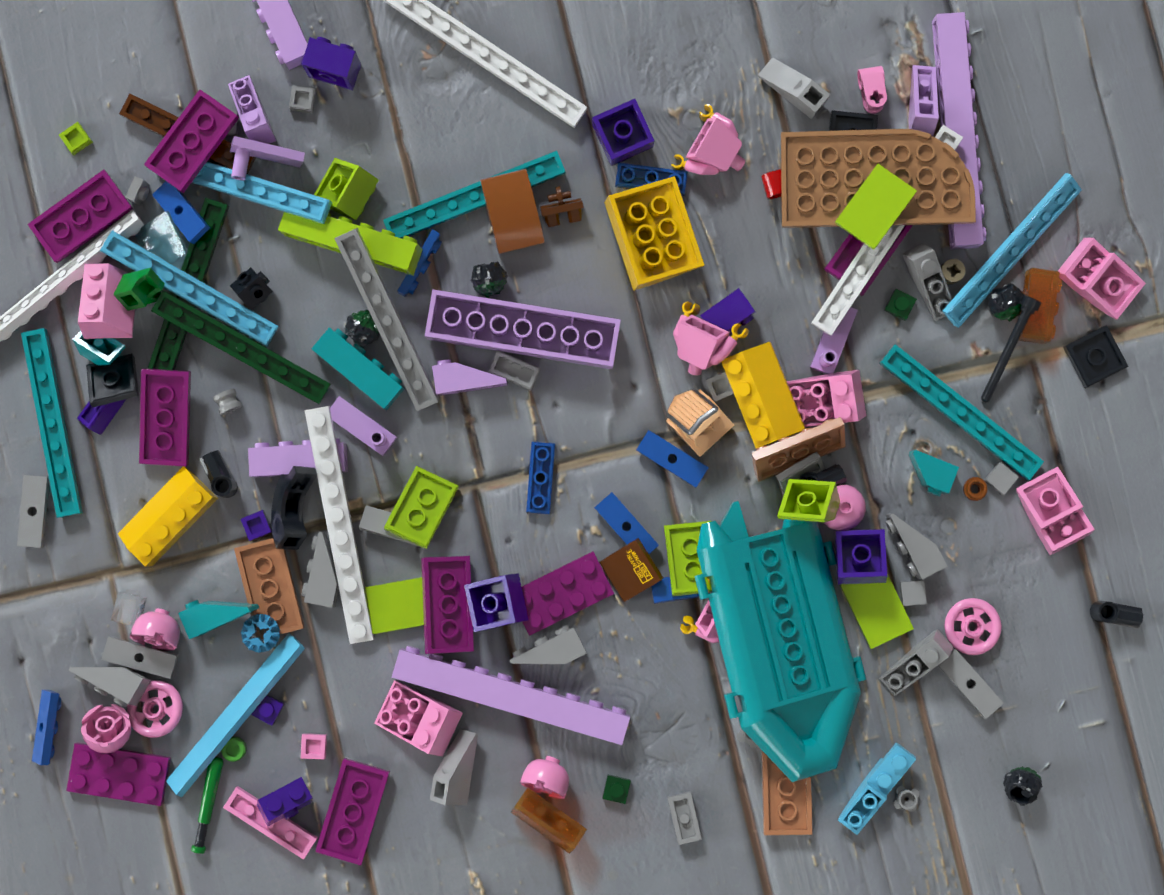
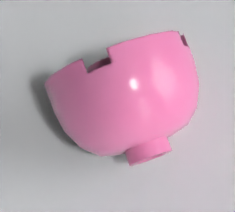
M842 484L837 486L840 504L834 520L823 522L828 528L837 531H847L856 527L863 520L866 512V503L862 494L855 487Z
M157 608L155 612H146L135 620L130 639L141 645H145V642L152 644L154 649L173 651L177 648L179 642L180 627L178 622L169 616V611Z
M102 704L86 713L82 719L81 733L89 748L99 753H111L125 745L131 734V723L129 714L124 708L116 704L103 707Z
M546 756L545 760L536 759L527 765L520 783L534 792L540 794L543 792L549 794V797L564 799L569 786V775L566 769L559 765L560 760Z

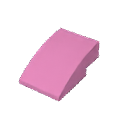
M1083 238L1056 272V275L1074 291L1116 320L1146 284L1115 253H1109L1094 238Z
M1059 467L1016 488L1019 499L1050 556L1089 536L1095 530L1082 510L1083 505Z

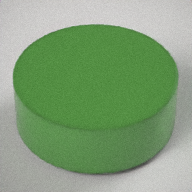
M231 737L222 748L221 753L228 761H238L246 754V743L239 737Z

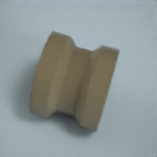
M958 259L947 260L940 266L947 285L957 283L965 275V266Z

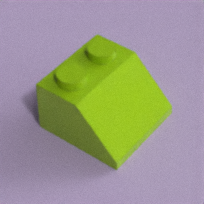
M334 158L314 195L330 200L332 202L330 209L345 217L357 220L362 214L370 195L374 193L379 179L358 165Z
M789 479L777 515L778 519L814 522L834 520L840 504L836 482Z

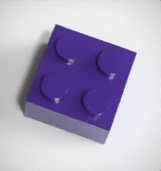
M317 37V39L309 38L301 63L309 78L352 91L354 90L361 67V62L353 47L342 43L340 46L331 44L330 40L323 37Z
M635 98L592 117V126L610 166L654 147L655 140Z
M885 529L836 531L838 584L886 583L888 575Z
M519 573L502 575L464 585L474 632L529 620Z

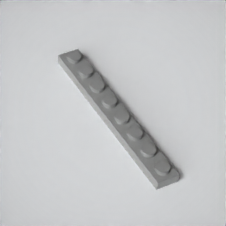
M355 228L334 238L416 410L419 411L439 402V398L359 229Z

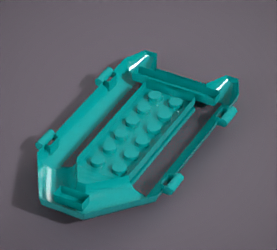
M784 519L782 529L735 541L730 539L716 521L702 524L697 546L702 574L694 577L700 600L709 598L732 690L731 693L724 694L730 719L739 718L741 729L792 782L837 769L861 696L859 682L866 680L861 656L852 657L829 567L837 564L832 542H823L819 524L814 521ZM709 576L713 593H708L705 577ZM734 696H739L741 712H738Z

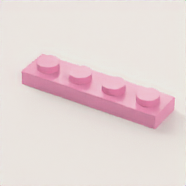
M237 786L223 808L304 860L318 837L290 819L286 820L283 818L267 826L257 807L258 798Z

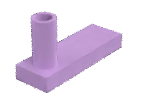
M234 136L230 152H235L231 177L236 180H245L249 156L300 168L304 161L305 153Z
M850 307L832 336L823 332L810 368L824 374L834 373L858 311L857 309Z
M338 396L330 408L334 422L382 456L387 453L397 439L395 435L340 396Z

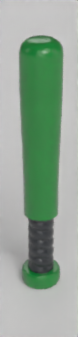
M215 757L207 767L198 817L199 827L195 844L191 846V851L198 854H204L206 851L204 841L208 829L207 826L211 822L223 768V759Z

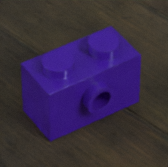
M738 288L700 316L703 320L728 331L729 336H731L732 326L737 323L745 326L754 319L753 314L756 311Z
M300 777L258 799L257 807L267 826H270L283 818L288 820L299 813V809L311 804L313 798L304 780Z

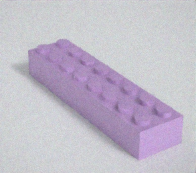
M432 289L425 337L427 340L613 369L621 320Z

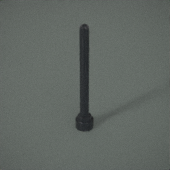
M1026 295L1023 296L1020 303L1022 304L1020 308L1022 312L981 396L983 402L987 403L990 401L1030 315H1034L1035 311L1039 310L1042 302Z

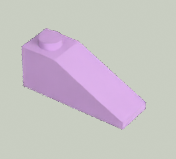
M913 65L908 118L909 129L926 132L933 136L939 119L936 67Z
M450 359L437 361V365L432 366L437 396L508 386L506 378L456 362L451 363Z

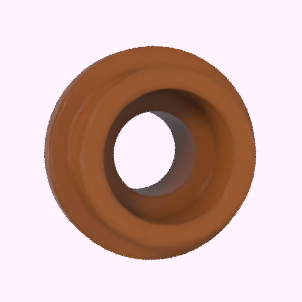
M972 477L964 483L963 492L968 499L978 501L986 496L987 484L979 477ZM972 485L978 486L976 494L971 491Z

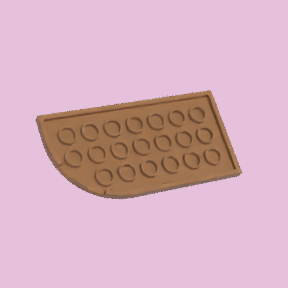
M912 129L781 132L782 228L840 227L835 224V221L877 164H880L917 190L893 225L975 224L976 222L975 189L969 170L960 159L959 154L950 145L931 136L929 133Z

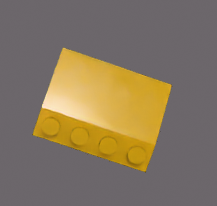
M675 176L607 197L604 204L633 291L704 266Z

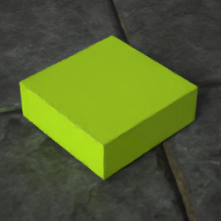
M76 122L59 134L73 155L93 143L79 122Z

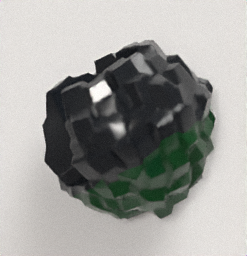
M498 261L491 262L490 264L484 263L473 267L472 279L470 281L473 283L474 290L479 295L489 298L495 294H500L507 283L508 275Z
M1014 284L1003 285V288H995L990 292L988 306L996 318L1010 322L1021 314L1022 310L1020 308L1022 304L1020 303L1025 294Z
M360 310L347 317L345 334L351 337L352 340L360 343L362 347L378 340L380 333L369 310Z
M1022 766L1012 769L1004 776V791L1010 801L1016 802L1020 806H1025L1037 800V795L1043 786L1041 776L1035 770Z

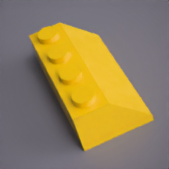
M771 342L744 350L725 358L721 362L756 449L806 429Z
M183 466L124 526L118 535L126 548L145 567L153 566L209 509L218 497L187 467Z

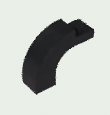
M293 466L288 475L282 474L279 478L271 510V527L276 549L298 550L307 537L302 510L305 495L317 477L315 468Z

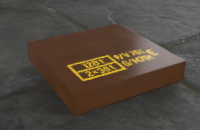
M639 538L599 562L624 602L663 579L662 574Z

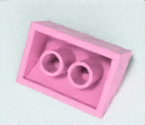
M109 263L84 265L78 325L84 339L133 337L135 309L127 311L113 295L123 274H127V272Z

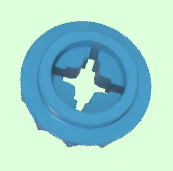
M265 614L251 616L244 622L240 632L242 642L249 650L258 653L271 650L277 644L280 637V629L277 622ZM257 627H259L260 630L269 628V630L266 631V633L263 635V640H261L260 637L252 638V636L257 632Z

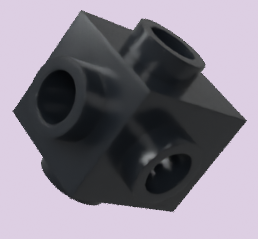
M251 267L247 271L242 272L237 280L230 285L236 295L251 310L259 303L264 302L273 292L267 285L270 280L261 271L256 273Z

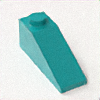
M195 600L186 604V610L178 614L188 638L192 639L260 608L258 604L220 601L199 603V600Z

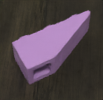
M250 75L229 83V89L248 139L266 144L275 142L274 133Z

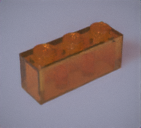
M1030 268L1025 272L1023 294L1042 302L1039 310L1035 311L1034 315H1030L1018 341L1046 344L1054 338L1056 326L1053 325V321L1059 309V303L1056 302V298L1062 286V279H1059L1060 272Z
M528 787L511 810L512 814L569 854L575 849L587 830Z

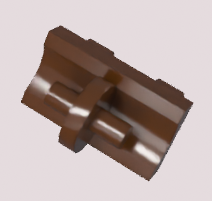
M560 186L555 187L556 194L548 195L549 202L558 201V203L540 206L541 215L544 216L548 227L560 225L558 213L566 211L569 223L582 221L581 208H584L581 198L563 201V199L572 197L570 191L561 193Z

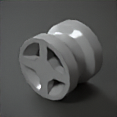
M235 389L223 391L213 397L214 402L219 405L218 411L221 416L232 413L242 407L241 402L236 399L237 393Z

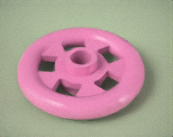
M968 598L957 602L947 613L944 625L945 634L948 641L959 652L967 655H980L992 649L999 640L1001 620L995 608L988 602L977 598ZM972 608L974 615L965 617L963 610ZM984 612L990 618V621L986 624L980 617ZM955 621H961L960 632L954 631ZM971 622L976 624V628L973 631H970L968 627ZM984 630L990 633L989 638L985 642L979 638L984 633ZM964 636L974 639L972 646L962 642Z
M153 680L149 683L140 699L141 702H145L142 713L137 712V706L127 705L131 727L140 735L148 738H158L170 733L179 723L183 712V703L179 692L174 686L161 680ZM158 690V697L149 698L148 691ZM170 696L173 705L167 708L164 698ZM155 705L159 706V711L157 713L153 712V707ZM167 714L170 719L165 725H162L160 720ZM145 718L153 721L150 728L142 724Z

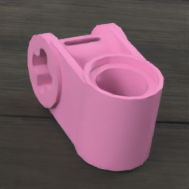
M876 66L858 69L857 78L863 107L868 113L877 114L883 109L887 100L883 67ZM875 97V100L879 101V103L875 104V101L871 100V98Z

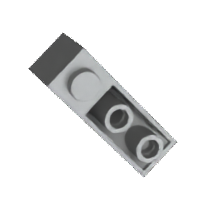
M773 57L758 74L760 79L811 120L830 96L826 90L812 79Z
M922 243L902 254L917 289L934 321H937L946 316L943 313V309L951 302L952 298L935 250Z
M886 515L888 520L885 522L891 534L895 533L899 541L896 543V546L902 556L906 555L909 561L907 568L913 577L916 576L917 579H924L948 567L935 543L896 515Z
M319 532L318 536L313 538L312 550H315L313 559H309L307 565V573H310L308 583L305 582L303 585L302 596L305 597V603L334 608L336 607L339 592L338 580L327 535L325 532Z
M568 625L555 631L556 636L550 639L544 636L534 642L535 647L529 650L523 647L513 652L514 657L510 659L511 664H567L587 654L575 628L569 629Z
M936 629L906 653L879 679L896 696L949 658L953 646Z
M124 667L69 668L70 672L76 674L74 679L86 685L88 682L95 685V691L105 696L108 693L115 697L113 701L124 707H127L128 704L137 706L151 680L139 673Z
M464 729L459 730L434 774L430 795L431 801L443 805H467L478 733Z

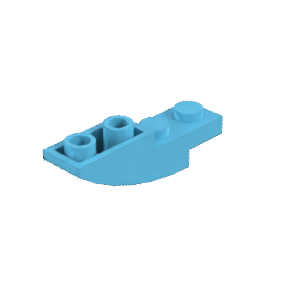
M896 742L885 757L880 758L845 806L838 821L858 835L887 800L888 793L916 761V756Z

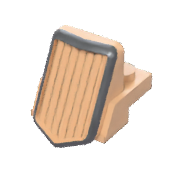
M691 389L674 396L667 410L668 419L666 422L699 457L734 426L716 403L701 389L698 391Z

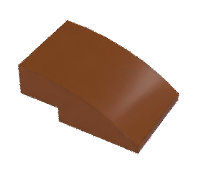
M526 169L480 180L490 225L499 254L545 243Z

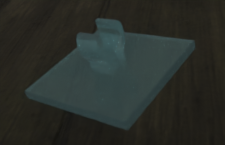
M165 211L141 227L140 231L135 235L140 247L170 264L188 253L169 211Z

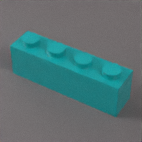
M329 327L311 349L387 411L404 391V388L400 386L403 381L393 373L388 376L383 372L382 369L385 366L375 358L371 361L364 356L366 351L357 343L353 346L346 341L348 336L337 328L334 331Z

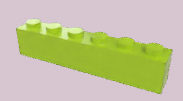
M284 212L278 231L286 237L337 253H341L334 238L358 228L376 265L414 276L423 250L414 238L404 236L403 239L398 238L391 231L382 229L381 232L375 231L371 225L360 223V226L352 224V220L342 216L336 219L331 217L330 213H328L325 223L321 224Z

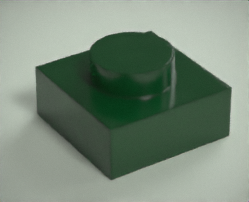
M895 289L884 311L906 321L917 299Z
M607 774L602 799L626 804L631 779Z

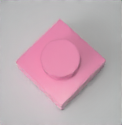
M303 733L300 759L325 760L327 734Z

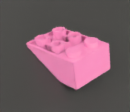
M859 370L787 381L805 427L822 425L828 419L841 417L843 423L860 421L866 417Z
M394 680L374 724L427 754L443 757L463 713L442 701Z

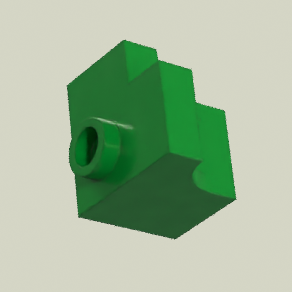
M152 268L123 274L113 295L127 311L156 302L165 283Z

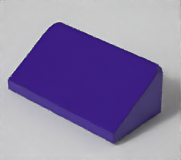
M126 399L93 408L88 402L77 417V420L89 430L101 435Z

